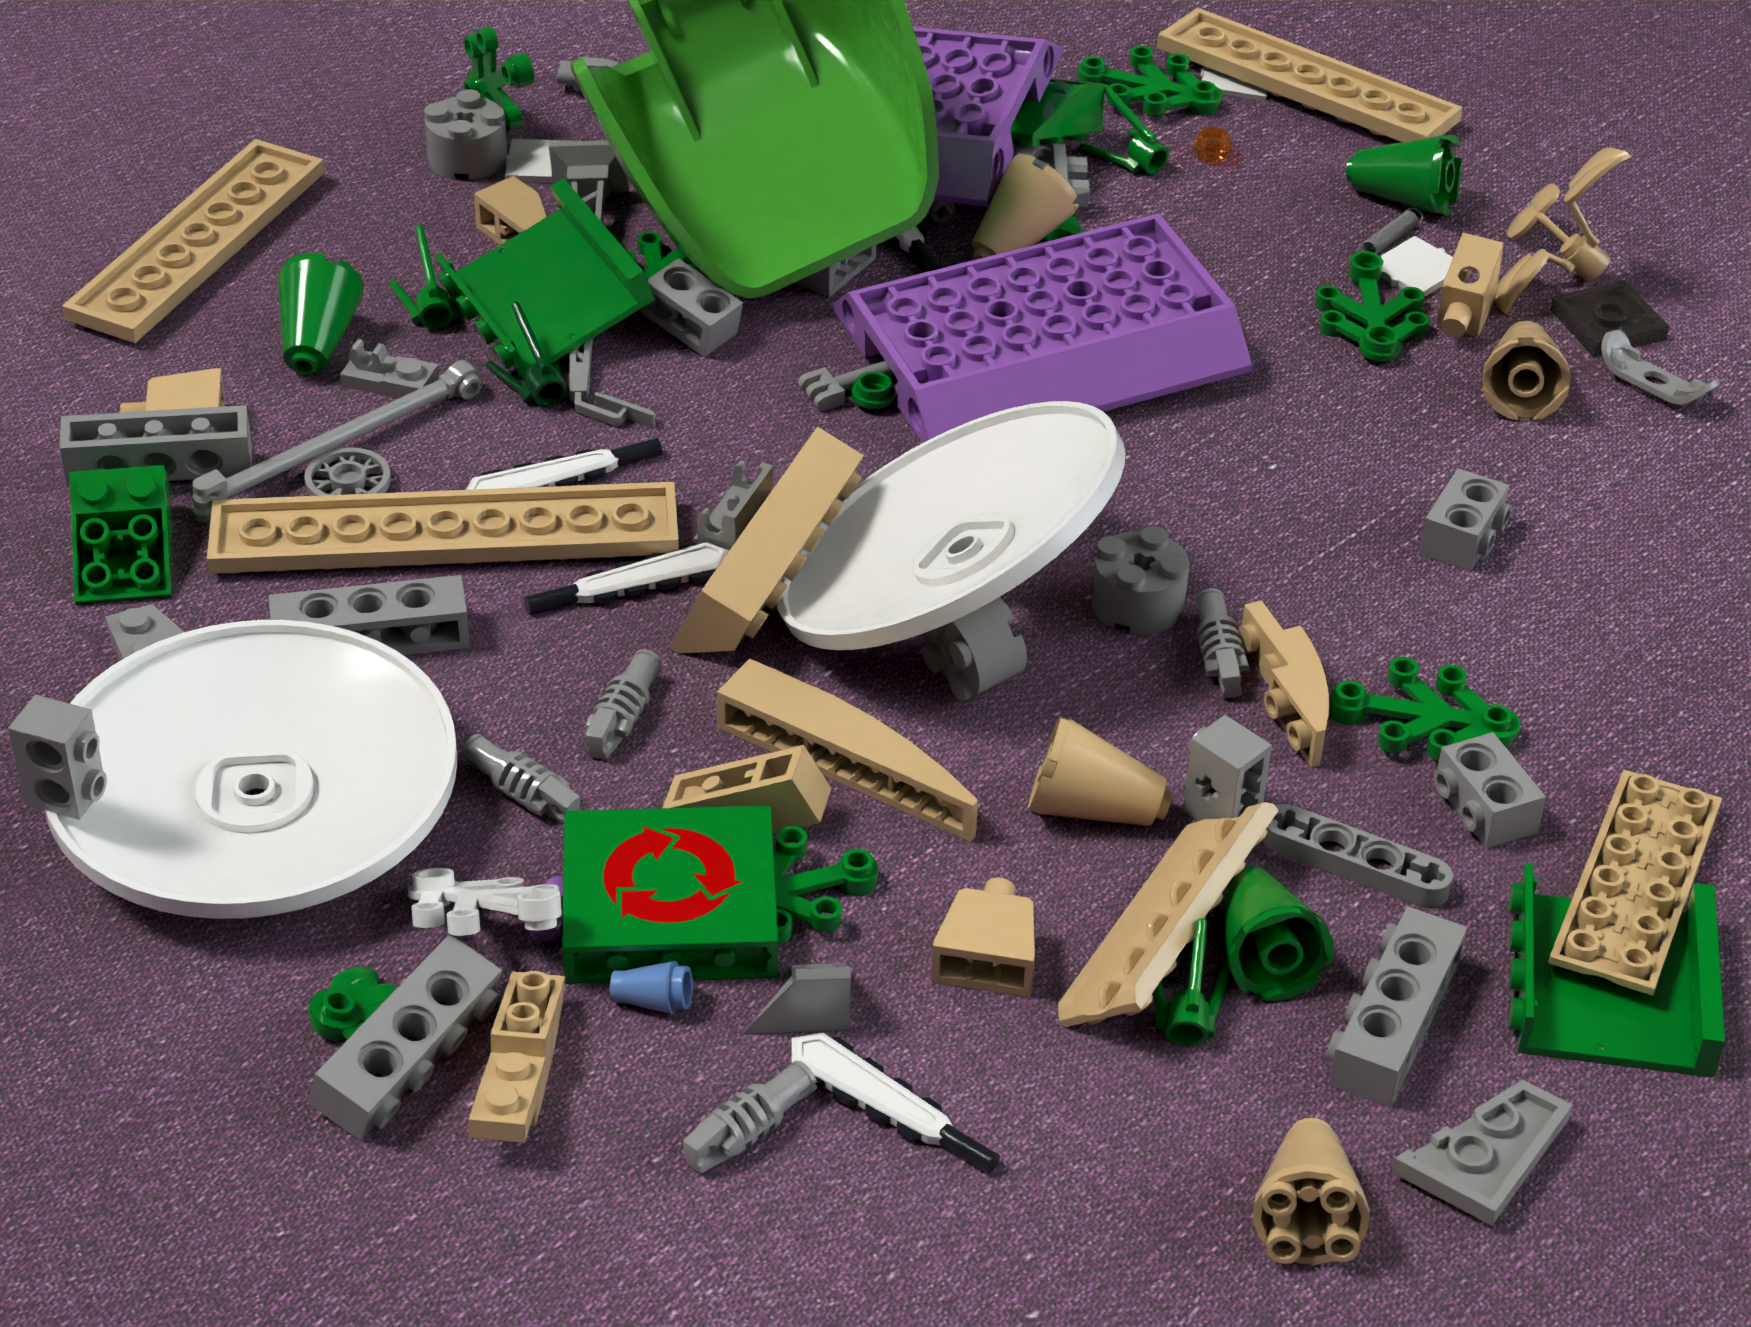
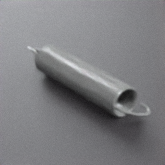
M1415 208L1406 210L1365 240L1356 249V252L1363 247L1364 251L1380 253L1413 229L1418 222H1421L1423 214ZM1410 210L1418 211L1422 216L1421 219L1418 221L1417 216Z

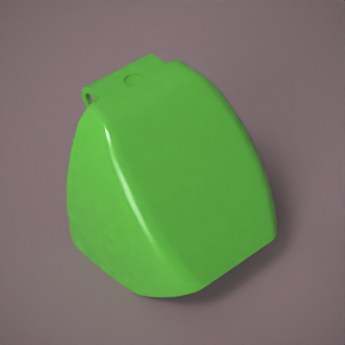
M627 0L649 52L613 67H587L583 58L570 63L571 71L622 169L645 205L684 255L712 282L732 294L748 299L769 295L899 235L919 224L926 217L934 200L939 179L935 105L922 53L904 0Z

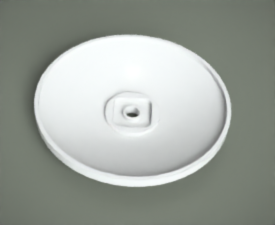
M1049 401L1013 407L948 430L886 464L858 484L848 500L844 497L840 499L844 504L830 526L823 522L820 524V527L826 531L813 552L810 554L804 549L801 552L807 559L794 580L790 581L785 577L782 580L788 587L777 603V610L789 630L800 641L821 649L857 650L877 647L905 640L946 625L1012 590L1037 573L1073 543L1093 522L1113 495L1124 469L1126 454L1124 443L1111 418L1100 409L1080 402Z
M251 620L203 627L158 641L134 652L101 673L76 695L70 704L92 710L95 730L100 739L99 751L103 772L107 776L106 789L100 800L93 802L80 820L44 811L54 839L73 865L94 883L135 904L172 914L213 919L251 918L296 911L352 892L378 878L410 854L430 833L449 801L456 779L457 748L454 724L442 694L417 665L398 651L357 632L325 624L293 620ZM258 788L265 790L263 793L257 795L246 794L247 791L251 789Z

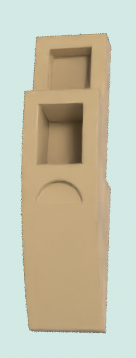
M1262 600L1245 604L1242 625L1239 626L1238 630L1245 653L1251 655L1259 666L1263 679L1269 684L1268 691L1264 695L1266 710L1272 719H1276L1286 732L1292 748L1296 751L1299 750L1311 768L1320 766L1329 715V692L1321 660L1301 625L1283 630Z
M540 971L511 972L491 1031V1053L468 1119L469 1138L525 1143L530 1126L536 1127L557 1038L565 989V976L547 975Z

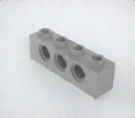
M247 405L61 416L60 453L67 487H70L69 472L164 465L169 481L196 479L215 469L224 477L235 475L252 467V442Z
M462 575L269 595L270 620L306 621L339 627L377 640L402 655L470 648Z
M1409 906L1406 907L1398 925L1388 924L1379 952L1383 955L1380 960L1371 958L1362 981V988L1365 991L1363 995L1353 994L1344 1017V1024H1347L1344 1032L1336 1029L1330 1040L1325 1060L1333 1063L1329 1085L1392 1108L1460 964L1468 927Z
M449 934L315 1073L307 1103L359 1141L375 1125L380 1129L384 1128L397 1113L401 1105L399 1099L409 1089L413 1092L420 1090L431 1076L435 1068L433 1063L442 1053L447 1056L452 1055L466 1037L468 1032L466 1027L475 1018L483 1021L494 1009L500 998V995L495 990L502 970L455 936ZM436 1001L445 1002L450 1006L441 1005ZM402 1036H410L418 1041H410ZM368 1072H379L385 1077H376Z

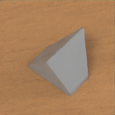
M845 963L791 965V977L742 1034L850 1030L851 967Z

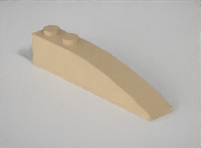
M750 658L717 691V728L770 752L804 745L823 776L971 842L975 838L978 799L944 767L911 741L873 716L830 693Z

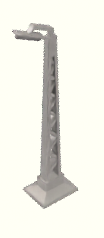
M608 141L548 142L553 184L564 178L592 211L595 210V215L603 223L605 197H610V192H629L630 190L629 179ZM593 338L570 352L569 393L570 401H574L577 413L613 426H620L628 419L651 428L656 427L655 413L652 410L607 394L603 395L595 392V406L582 402L588 401Z

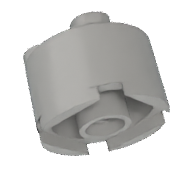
M467 89L458 92L457 97L432 103L424 108L428 162L430 168L435 173L449 179H455V173L468 174V180H479L496 174L504 167L507 155L506 123L504 109L498 104L481 98V94L476 90Z
M1148 526L1141 531L1105 536L1099 540L1094 563L1091 606L1094 614L1105 625L1115 629V623L1130 627L1129 634L1152 635L1164 632L1178 622V616L1183 612L1185 606L1190 563L1185 550L1178 543L1168 538L1169 535L1165 529L1158 526Z
M998 597L994 601L957 620L926 632L927 645L922 647V656L927 667L932 672L937 673L940 671L949 680L955 697L959 701L964 702L1024 670L1027 663V651L1022 634L1016 637L1013 636L1008 622L1015 618L1002 598Z

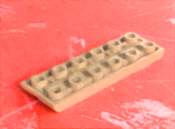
M1623 769L1555 941L1548 964L1581 974L1603 977L1617 985L1654 996L1716 821L1722 798L1704 793L1699 789L1686 788L1655 779L1647 774H1638Z
M1263 802L1249 806L1241 816L1236 818L1204 819L1185 826L1059 1001V1021L1064 1028L1086 1022L1093 1025L1107 1017L1124 1013L1132 1016L1144 1010L1152 1002L1153 991L1162 978L1174 970L1177 965L1176 958L1185 945L1194 939L1197 920L1205 918L1207 913L1223 899L1222 892L1227 884L1244 869L1246 865L1244 860L1252 848L1266 837V828L1279 811L1273 803Z

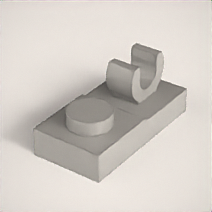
M357 339L349 351L350 361L340 374L342 387L401 398L439 379L438 364L420 361L416 358L388 356L386 347L381 343L376 346L373 352L365 351L363 340Z

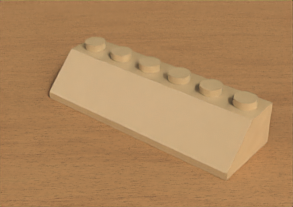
M817 426L701 590L670 649L678 654L735 651L745 635L754 639L769 615L762 611L765 606L772 610L775 608L788 585L782 582L784 577L790 581L794 580L807 557L801 554L803 549L810 554L813 552L826 531L820 527V524L822 522L828 526L832 524L844 502L838 499L841 495L848 500L858 485L862 476L855 471L864 457L863 454Z

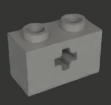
M1227 715L1222 716L1208 727L1200 728L1193 735L1188 747L1190 757L1188 773L1184 781L1185 797L1183 812L1196 821L1236 818L1241 816L1247 807L1263 803L1272 744Z

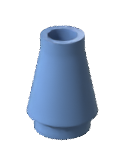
M676 961L626 971H613L611 975L610 996L613 1003H626L672 1015L676 1014L678 1009L687 1010L691 1004L693 993L691 970L688 966H679Z

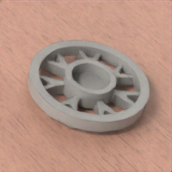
M340 448L316 457L306 468L304 479L306 490L310 496L385 493L391 482V474L387 461L379 454L362 448ZM360 459L365 460L367 462L363 466L362 464L356 462V460ZM339 461V463L332 467L328 465L331 462ZM380 471H382L383 475L366 477L367 475L377 473ZM313 477L329 478V480H313ZM364 487L373 488L369 491L363 490ZM327 490H334V492L330 494L324 493Z

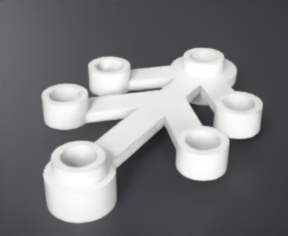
M431 868L413 873L412 885L408 887V897L413 900H419L417 904L412 905L414 927L431 928L445 924L444 906L451 904V901L455 902L453 911L447 913L448 934L455 936L471 935L481 930L478 907L518 915V918L524 921L525 929L533 931L548 930L556 927L557 918L562 915L558 885L541 884L524 887V879L519 877L458 882L454 879V871L452 869Z

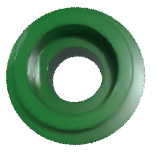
M869 371L858 376L856 383L852 387V399L859 406L867 410L876 411L893 403L896 390L888 375L878 371Z

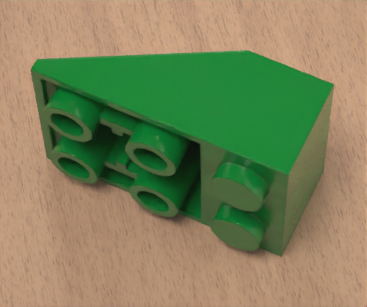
M1051 78L1039 103H1022L1010 128L1011 138L1016 139L1017 146L1036 147L1040 146V142L1058 144L1063 143V139L1086 140L1087 133L1102 132L1105 84Z
M156 465L69 472L75 604L172 597L171 487L165 466Z

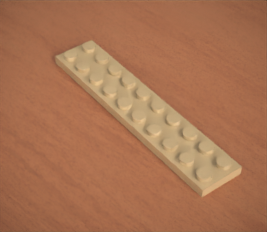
M674 482L212 500L207 552L209 574H237L261 571L284 572L288 570L309 569L331 570L335 568L357 567L379 568L382 566H426L430 564L614 558L670 553L679 550Z

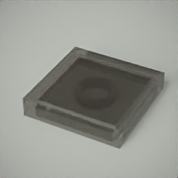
M1625 280L1557 295L1552 298L1550 311L1593 357L1602 355L1603 337L1612 330L1618 329L1624 332L1630 345L1634 348L1667 340L1670 326Z

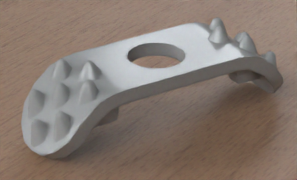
M1618 329L1607 332L1603 337L1602 356L1608 369L1613 374L1670 403L1681 405V408H1685L1692 401L1695 404H1700L1706 393L1708 397H1712L1716 388L1721 385L1718 379L1709 384L1697 379L1689 383L1641 359V352L1632 347L1624 332ZM1645 377L1659 378L1666 384L1652 383Z

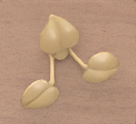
M1611 147L1598 151L1584 164L1569 183L1570 189L1565 194L1564 202L1570 207L1584 236L1581 237L1576 233L1569 238L1543 214L1556 202L1560 194V189L1553 183L1542 188L1531 200L1530 205L1525 207L1515 217L1507 230V236L1511 240H1516L1523 236L1539 220L1564 243L1560 249L1564 256L1562 259L1548 253L1545 249H1540L1532 256L1526 255L1503 276L1497 286L1495 303L1505 315L1510 316V311L1516 298L1547 261L1561 266L1568 273L1574 270L1586 282L1593 281L1606 269L1611 258L1597 246L1600 240L1592 234L1576 200L1605 173L1622 161L1632 158L1626 151Z

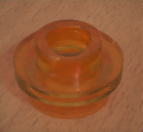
M1219 127L1201 129L1193 142L1194 152L1209 162L1220 161L1232 153L1233 143L1230 140V135L1226 130Z

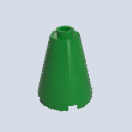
M1440 135L1360 149L1356 151L1354 157H1350L1347 161L1346 179L1352 183L1354 190L1437 216H1448L1452 213L1451 210L1447 209L1448 203L1457 202L1461 185L1462 158L1454 157L1453 147H1460V142L1455 135Z
M321 253L299 254L288 259L283 264V269L277 279L283 359L289 368L302 375L316 374L325 369L363 299L364 283L360 274L349 263L341 259L339 265L325 261L326 254Z
M1246 865L1239 874L1230 880L1222 892V910L1229 970L1239 988L1247 994L1248 991L1260 994L1263 1000L1273 1002L1294 998L1316 985L1320 980L1317 974L1326 962L1330 966L1334 957L1333 938L1323 919L1261 867Z

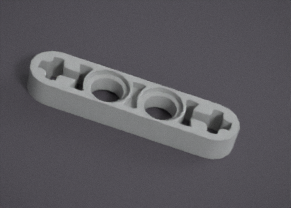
M1289 804L1275 805L1279 811L1266 828L1267 835L1262 840L1268 849L1418 906L1427 908L1437 907L1448 900L1453 872L1446 862ZM1307 835H1310V840H1306ZM1325 841H1333L1341 844L1345 849L1339 852H1332L1322 848L1319 844ZM1382 859L1388 861L1393 867L1381 870L1370 866L1367 861ZM1402 870L1407 871L1406 876L1401 875Z

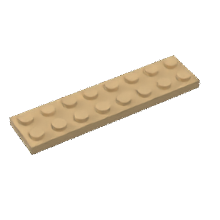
M1196 8L1158 34L1157 48L1167 51L1170 54L1186 55L1190 61L1203 65L1204 68L1232 76L1242 83H1250L1266 89L1271 95L1292 99L1301 103L1307 109L1320 110L1331 114L1341 122L1357 124L1369 129L1375 135L1388 136L1401 142L1440 136L1450 130L1461 119L1463 109L1461 106L1200 8Z
M254 139L62 305L64 320L136 343L325 173L323 159Z

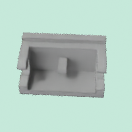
M743 460L739 461L732 472V486L712 513L709 508H705L699 515L697 534L693 538V542L697 544L708 542L730 550L773 490V465L762 462L757 469L756 480L751 481L744 473L746 468L745 462Z

